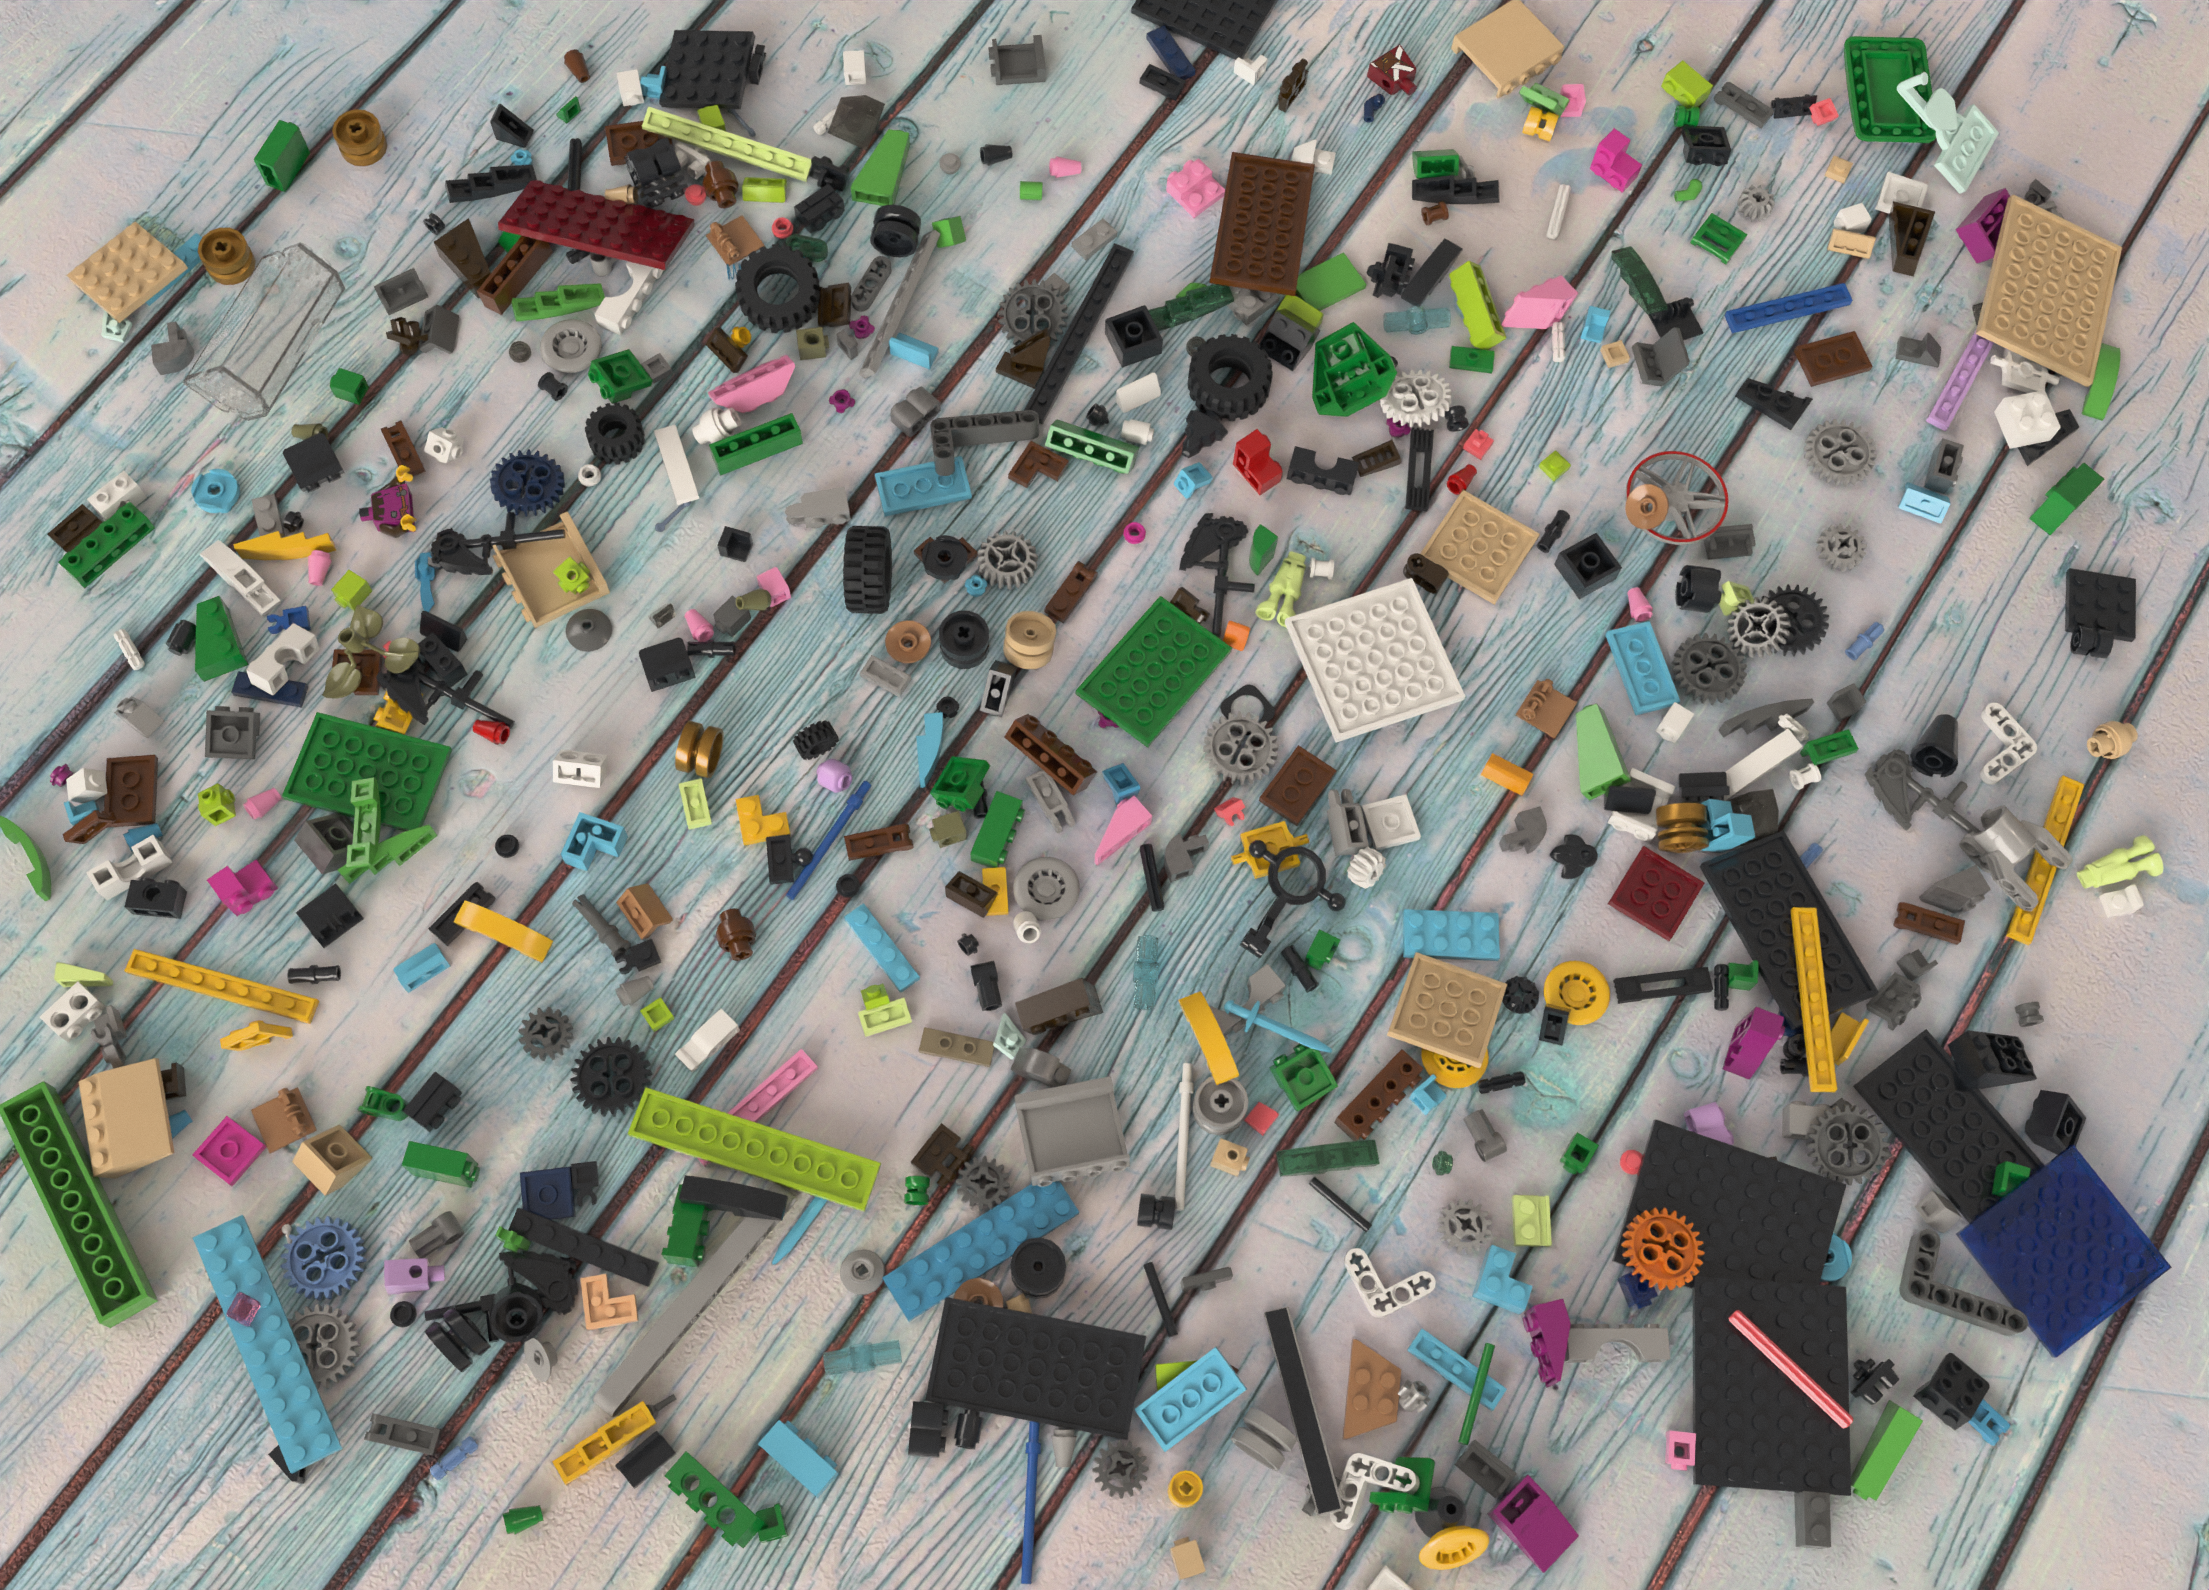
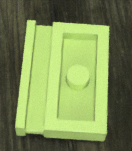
M1513 1195L1514 1246L1550 1247L1552 1241L1549 1196Z

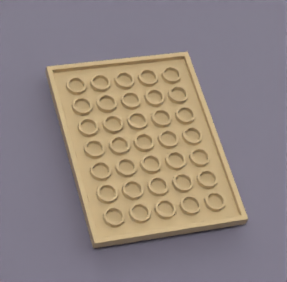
M2014 194L2011 195L2007 200L1976 334L2086 387L2093 384L2122 247Z

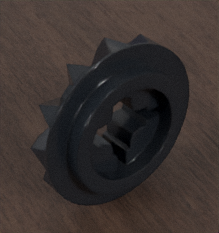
M1518 976L1505 982L1507 987L1502 1002L1507 1009L1517 1014H1525L1536 1007L1539 1002L1540 991L1537 990L1535 982H1531L1527 977ZM1518 987L1522 992L1528 993V995L1524 996L1523 1002L1519 996L1513 995L1517 993Z

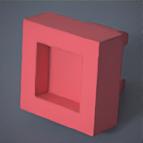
M1831 98L1812 104L1809 107L1812 113V121L1817 126L1836 120L1839 117Z
M1475 429L1462 449L1481 460L1493 445L1494 440L1488 437L1489 434L1483 430Z
M1232 797L1214 808L1217 816L1224 818L1225 822L1230 826L1234 825L1232 821L1234 814L1237 815L1238 819H1244V814L1240 810L1244 809L1245 806L1239 798Z

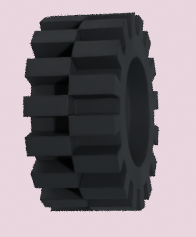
M824 720L823 722L818 721L816 724H810L808 728H803L804 731L797 733L798 736L794 737L793 743L803 760H811L813 757L818 758L820 754L824 755L826 751L832 750L831 747L837 745L839 737L831 723Z

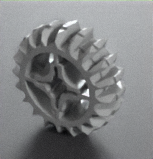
M1005 530L1003 535L1000 536L996 532L994 538L988 536L987 543L982 542L981 549L978 551L977 565L980 566L979 573L983 574V578L986 581L990 580L991 586L998 583L1000 590L1003 588V585H1007V588L1010 590L1013 584L1019 589L1020 581L1027 584L1028 577L1032 578L1034 571L1037 569L1038 555L1035 554L1036 548L1031 546L1030 539L1024 541L1023 534L1016 537L1015 531L1008 535ZM1018 551L1024 556L1025 563L1021 562L1020 558L1017 557ZM990 557L994 558V561L997 563V569L989 562Z
M1755 597L1753 604H1751L1749 599H1746L1745 603L1747 606L1744 608L1741 604H1738L1737 607L1740 612L1732 611L1731 614L1735 619H1729L1728 623L1733 627L1727 629L1729 634H1733L1729 637V640L1735 642L1734 648H1741L1740 652L1743 655L1749 651L1751 658L1755 656L1756 652L1759 658H1763L1764 651L1771 656L1772 648L1780 651L1778 643L1786 644L1787 641L1782 636L1790 635V632L1785 628L1791 626L1789 621H1785L1789 616L1787 613H1783V606L1777 607L1775 600L1769 603L1766 597H1764L1761 603L1759 598ZM1760 611L1769 613L1768 615L1764 614L1761 617H1755L1752 615L1753 613ZM1747 619L1749 626L1742 636L1741 627L1744 620ZM1776 619L1777 628L1774 635L1771 636L1769 628L1773 624L1772 621ZM1752 621H1754L1756 624H1760L1765 634H1763L1761 631H1758L1755 628V625ZM1756 638H1763L1766 641L1760 644L1749 643L1750 640L1753 641Z

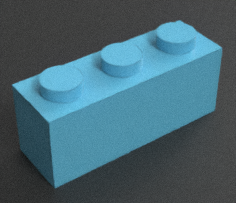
M778 1420L758 1445L813 1495L819 1498L839 1474L835 1470L837 1464L827 1455L821 1458L815 1452L818 1447L808 1438L804 1441L796 1435L799 1430L788 1420L785 1424Z

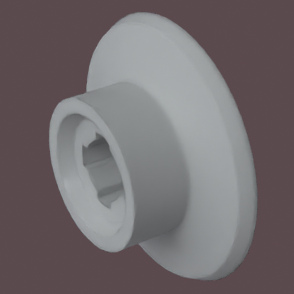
M863 1249L850 1253L844 1259L840 1268V1278L847 1290L858 1295L870 1294L877 1290L883 1282L882 1277L885 1276V1266L882 1259L870 1250ZM861 1266H865L868 1271L863 1276L857 1273Z
M532 1338L524 1344L526 1362L532 1374L538 1380L544 1382L549 1379L552 1367L557 1364V1353L550 1342L542 1343L537 1338Z

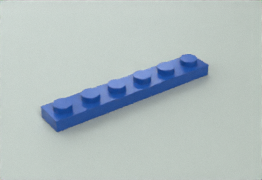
M1845 283L1729 310L1726 311L1724 316L1731 332L1736 333L1849 306L1853 300Z

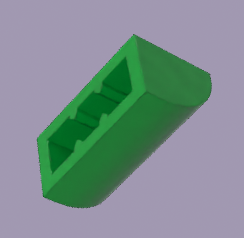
M1454 149L1412 151L1413 169L1416 178L1458 176L1459 154Z
M1261 524L1254 532L1249 555L1250 567L1257 576L1274 558L1278 536Z

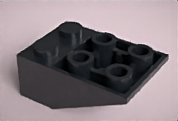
M1967 1030L1948 1044L1965 1087L1985 1089L2037 1079L2033 1065L2024 1050V1045L2017 1036Z

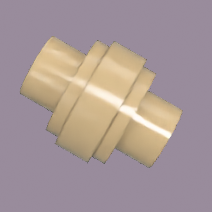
M2109 721L2095 729L2092 737L2087 741V748L2094 757L2102 756L2108 759H2116L2129 752L2132 743L2137 740L2138 734L2135 727L2130 723L2122 724L2116 721Z

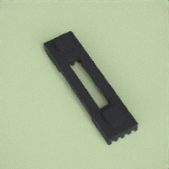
M1414 427L1411 429L1405 509L1428 511L1434 430L1432 429L1431 431L1429 429L1424 430L1423 428L1421 430L1419 428L1414 429ZM1417 452H1425L1422 488L1419 486L1415 488L1414 486Z
M1708 967L1622 977L1613 980L1618 1004L1685 994L1708 993L1713 990ZM1684 978L1686 981L1685 985H1687L1642 991L1641 989L1642 983Z

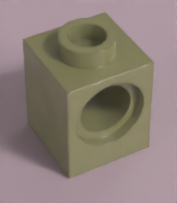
M822 327L796 330L800 360L826 357L825 349L829 348L828 335L823 336Z
M959 811L932 819V828L929 829L933 842L938 841L940 848L967 840L966 830Z

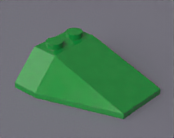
M1354 322L1315 343L1312 399L1319 415L1348 417L1387 396L1396 377L1397 370L1391 356Z

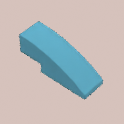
M943 712L924 714L926 735L916 736L921 788L926 787L939 760L943 741Z

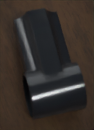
M989 961L971 965L974 986H977L982 1011H992L1002 1007L995 962Z

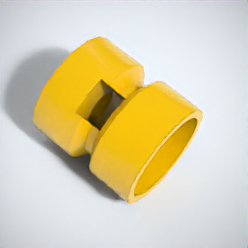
M1531 106L1522 133L1530 136L1538 134L1540 139L1550 142L1559 115L1551 112L1544 114L1542 109ZM1541 120L1546 122L1544 129L1538 128Z
M1187 1470L1180 1471L1174 1475L1167 1489L1170 1501L1180 1508H1188L1197 1503L1203 1493V1484L1199 1476Z

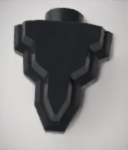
M1191 410L1189 412L1185 428L1187 437L1183 442L1182 455L1190 458L1198 454L1203 447L1212 446L1216 441H1222L1228 434L1227 429L1220 423L1221 419L1216 413L1207 410L1205 413L1198 410Z

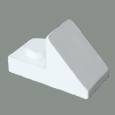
M1317 139L1294 147L1292 161L1315 164L1314 172L1332 174L1336 153L1315 149Z

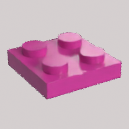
M226 1116L192 1156L229 1185L233 1186L267 1146L230 1117Z

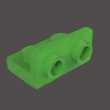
M1534 83L1530 89L1523 86L1519 92L1525 102L1545 112L1558 114V118H1560L1569 103L1567 97L1538 83Z

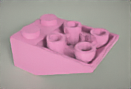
M1562 275L1554 279L1549 278L1543 284L1535 285L1527 292H1520L1514 298L1515 303L1506 311V317L1501 325L1503 327L1547 329L1553 326L1554 322L1561 321L1578 292Z

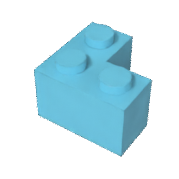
M1708 799L1700 803L1706 806L1707 822L1697 827L1708 830V835L1704 838L1709 840V846L1702 849V851L1724 853L1755 838L1751 815L1733 813L1731 801Z
M579 812L560 855L565 864L588 871L597 850L619 857L628 835L623 826Z
M1491 1245L1486 1250L1472 1297L1520 1315L1526 1310L1533 1286L1509 1277L1516 1253Z

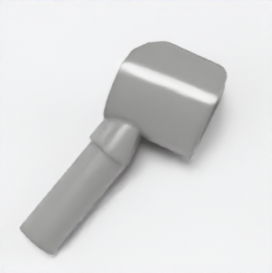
M1459 156L1462 178H1475L1474 166L1467 165L1462 156Z

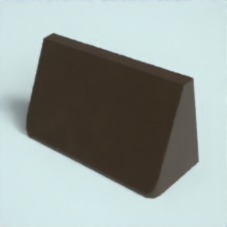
M960 871L945 886L947 898L983 918L987 915L998 895V892Z

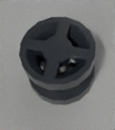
M1464 406L1449 407V411H1445V419L1448 420L1446 425L1449 431L1457 432L1468 427L1469 422L1465 418L1466 409Z

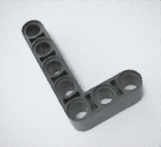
M1032 410L945 417L933 420L930 427L936 473L940 476H950L955 472L953 447L1025 441L1037 438L1039 436L1038 413Z
M1931 1229L1922 1230L1911 1237L1899 1287V1293L1905 1301L2005 1336H2012L2027 1329L2028 1319L2020 1310L1932 1281L1940 1248V1237ZM1922 1237L1926 1238V1240L1928 1241V1248L1922 1244ZM1917 1260L1923 1264V1271L1917 1268ZM1911 1284L1918 1288V1295L1912 1292ZM1936 1292L1942 1296V1303L1936 1300ZM1960 1301L1966 1304V1312L1961 1309ZM1985 1309L1990 1312L1991 1320L1985 1317ZM2009 1317L2015 1321V1329L2010 1326Z

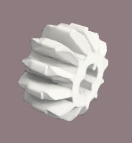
M1366 847L1360 849L1359 853L1354 855V859L1350 861L1351 865L1347 869L1348 878L1359 887L1365 889L1369 886L1372 887L1383 874V869L1386 867V858L1373 848Z

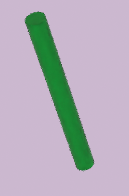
M1485 1343L1458 1440V1443L1463 1445L1469 1444L1495 1345Z

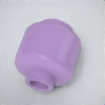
M828 759L817 768L818 783L834 793L846 790L852 782L853 776L850 767L836 759Z

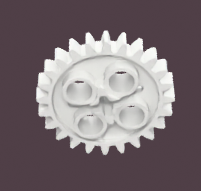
M1411 370L1410 375L1402 372V377H1395L1387 396L1380 399L1383 413H1387L1388 419L1393 417L1394 423L1400 420L1401 426L1408 422L1410 427L1414 423L1421 427L1422 422L1430 425L1431 419L1438 421V415L1445 416V411H1449V405L1452 404L1451 389H1449V383H1445V378L1439 379L1438 374L1431 376V371L1422 374V370L1415 374Z

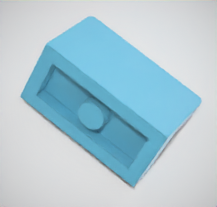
M900 332L896 339L891 337L889 340L891 355L929 370L939 353L938 347Z
M1907 482L1905 485L1906 491L1898 507L1941 524L1951 504L1949 497Z
M433 943L396 966L393 971L403 988L409 993L449 968L450 964L438 946Z

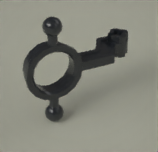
M1254 840L1250 843V855L1254 858H1264L1270 863L1268 883L1272 893L1277 897L1257 929L1250 928L1240 943L1241 947L1260 959L1271 943L1266 937L1286 903L1290 905H1304L1320 896L1327 901V905L1332 911H1341L1345 907L1346 900L1342 894H1332L1324 888L1326 869L1322 860L1313 851L1304 847H1289L1274 855L1267 850V846L1263 841ZM1291 855H1302L1309 858L1317 870L1318 880L1315 888L1304 896H1294L1287 893L1281 887L1278 880V869L1281 862Z

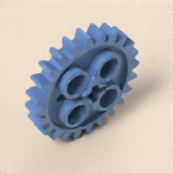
M330 1216L326 1217L324 1223L321 1218L316 1217L315 1225L307 1220L306 1229L296 1227L299 1234L297 1236L289 1235L293 1242L292 1244L283 1245L289 1251L280 1256L287 1260L280 1267L284 1270H289L283 1275L285 1279H292L288 1286L291 1288L297 1286L295 1292L300 1295L305 1291V1297L308 1299L314 1294L315 1299L321 1301L323 1294L329 1300L332 1299V1292L341 1296L342 1287L350 1290L349 1281H359L355 1273L364 1272L359 1267V1263L367 1261V1259L360 1256L367 1249L359 1246L364 1242V1239L356 1237L359 1233L357 1229H351L352 1225L348 1222L342 1225L343 1220L338 1217L333 1223V1219ZM335 1235V1243L327 1247L326 1240L330 1236ZM343 1246L345 1247V1249H344L343 1251L337 1252V1251H339ZM311 1247V1255L308 1258L303 1259V1251L306 1248ZM325 1253V1254H327V1256H325V1262L322 1263V1262H321V1260L323 1259V1256H322V1255ZM344 1257L346 1260L345 1265L341 1269H336V1262ZM308 1264L309 1266H307L306 1269L303 1270V1266ZM320 1269L322 1272L321 1277L317 1281H312V1274Z

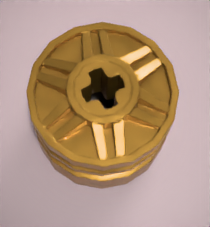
M1676 803L1664 805L1656 809L1657 826L1668 828L1657 834L1661 840L1658 843L1659 850L1673 853H1689L1705 849L1709 846V840L1704 838L1708 835V830L1697 827L1707 822L1705 805L1699 803Z

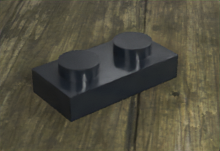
M1149 64L1140 77L1139 84L1176 101L1184 89L1186 81Z

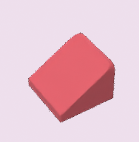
M1258 1102L1244 1121L1264 1136L1278 1118L1279 1113Z

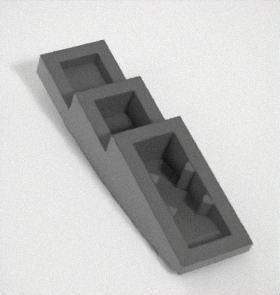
M1812 698L1764 705L1725 721L1718 731L1723 738L1740 728H1743L1748 735L1765 724L1770 731H1773L1780 727L1778 724L1780 719L1778 717L1781 714H1789L1794 719L1807 712L1814 704Z

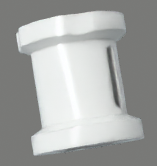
M1311 557L1309 578L1322 576L1332 580L1334 560L1320 561Z
M1813 763L1807 764L1805 768L1798 771L1794 769L1789 773L1790 781L1797 790L1802 789L1808 783H1817L1821 780L1819 768L1817 765L1814 766Z

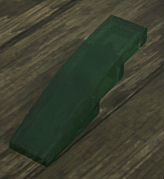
M1632 246L1613 250L1611 259L1619 266L1620 277L1629 285L1630 296L1646 314L1667 310V304L1656 281Z
M1215 284L1187 291L1186 296L1165 301V306L1148 311L1158 331L1214 312L1234 302V297L1229 286Z
M1375 1140L1324 1144L1276 1152L1280 1177L1324 1174L1328 1171L1350 1170L1355 1167H1370L1380 1164Z

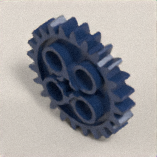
M528 449L526 455H523L518 450V456L509 453V460L501 458L503 465L495 464L496 470L491 471L492 478H490L491 493L494 495V500L499 501L501 508L506 506L508 513L515 509L517 516L521 511H524L525 517L531 511L537 516V510L546 513L545 507L548 506L553 509V501L559 503V495H564V473L561 472V466L556 465L555 459L549 460L548 454L540 457V453L537 450L534 455H531V451Z

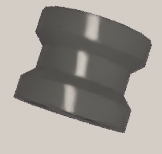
M2028 1002L2015 1007V1012L2020 1017L2018 1021L2020 1027L2033 1026L2044 1022L2043 1016L2039 1014V1002Z

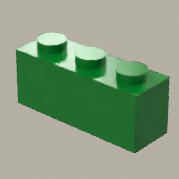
M996 791L971 850V861L989 868H997L1000 863H1005L1008 855L1007 845L1008 843H1013L1017 830L1014 828L1017 822H1022L1025 814L1023 800Z

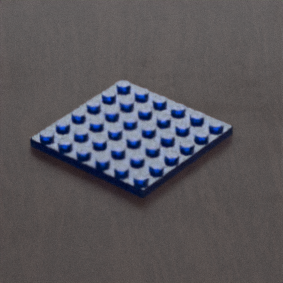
M2074 1145L2067 1147L1956 1233L1957 1237L2012 1307L2026 1315L2028 1327L2053 1358L2061 1355L2172 1268Z

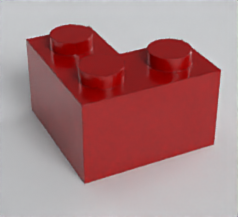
M1256 429L1236 442L1233 465L1259 495H1262L1281 482L1283 471L1281 465L1277 461H1273L1269 456L1271 448L1269 438Z

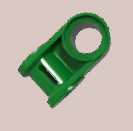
M366 1086L365 1091L367 1093L362 1106H359L357 1109L359 1112L394 1121H402L408 1117L403 1112L408 1102L400 1095L386 1092L376 1087ZM400 1103V1108L392 1112L393 1105Z

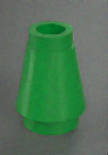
M540 1505L509 1509V1512L503 1513L507 1534L514 1533L516 1535L538 1522L544 1521Z

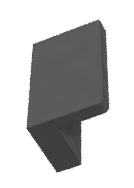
M435 305L425 311L422 332L428 334V340H420L418 350L427 353L436 347L448 354L453 353L459 315L439 305Z

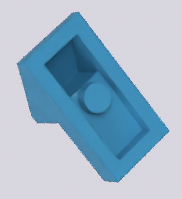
M1124 763L1102 771L1104 780L1112 789L1116 804H1119L1125 798L1129 800L1133 796H1138L1141 789L1140 785Z

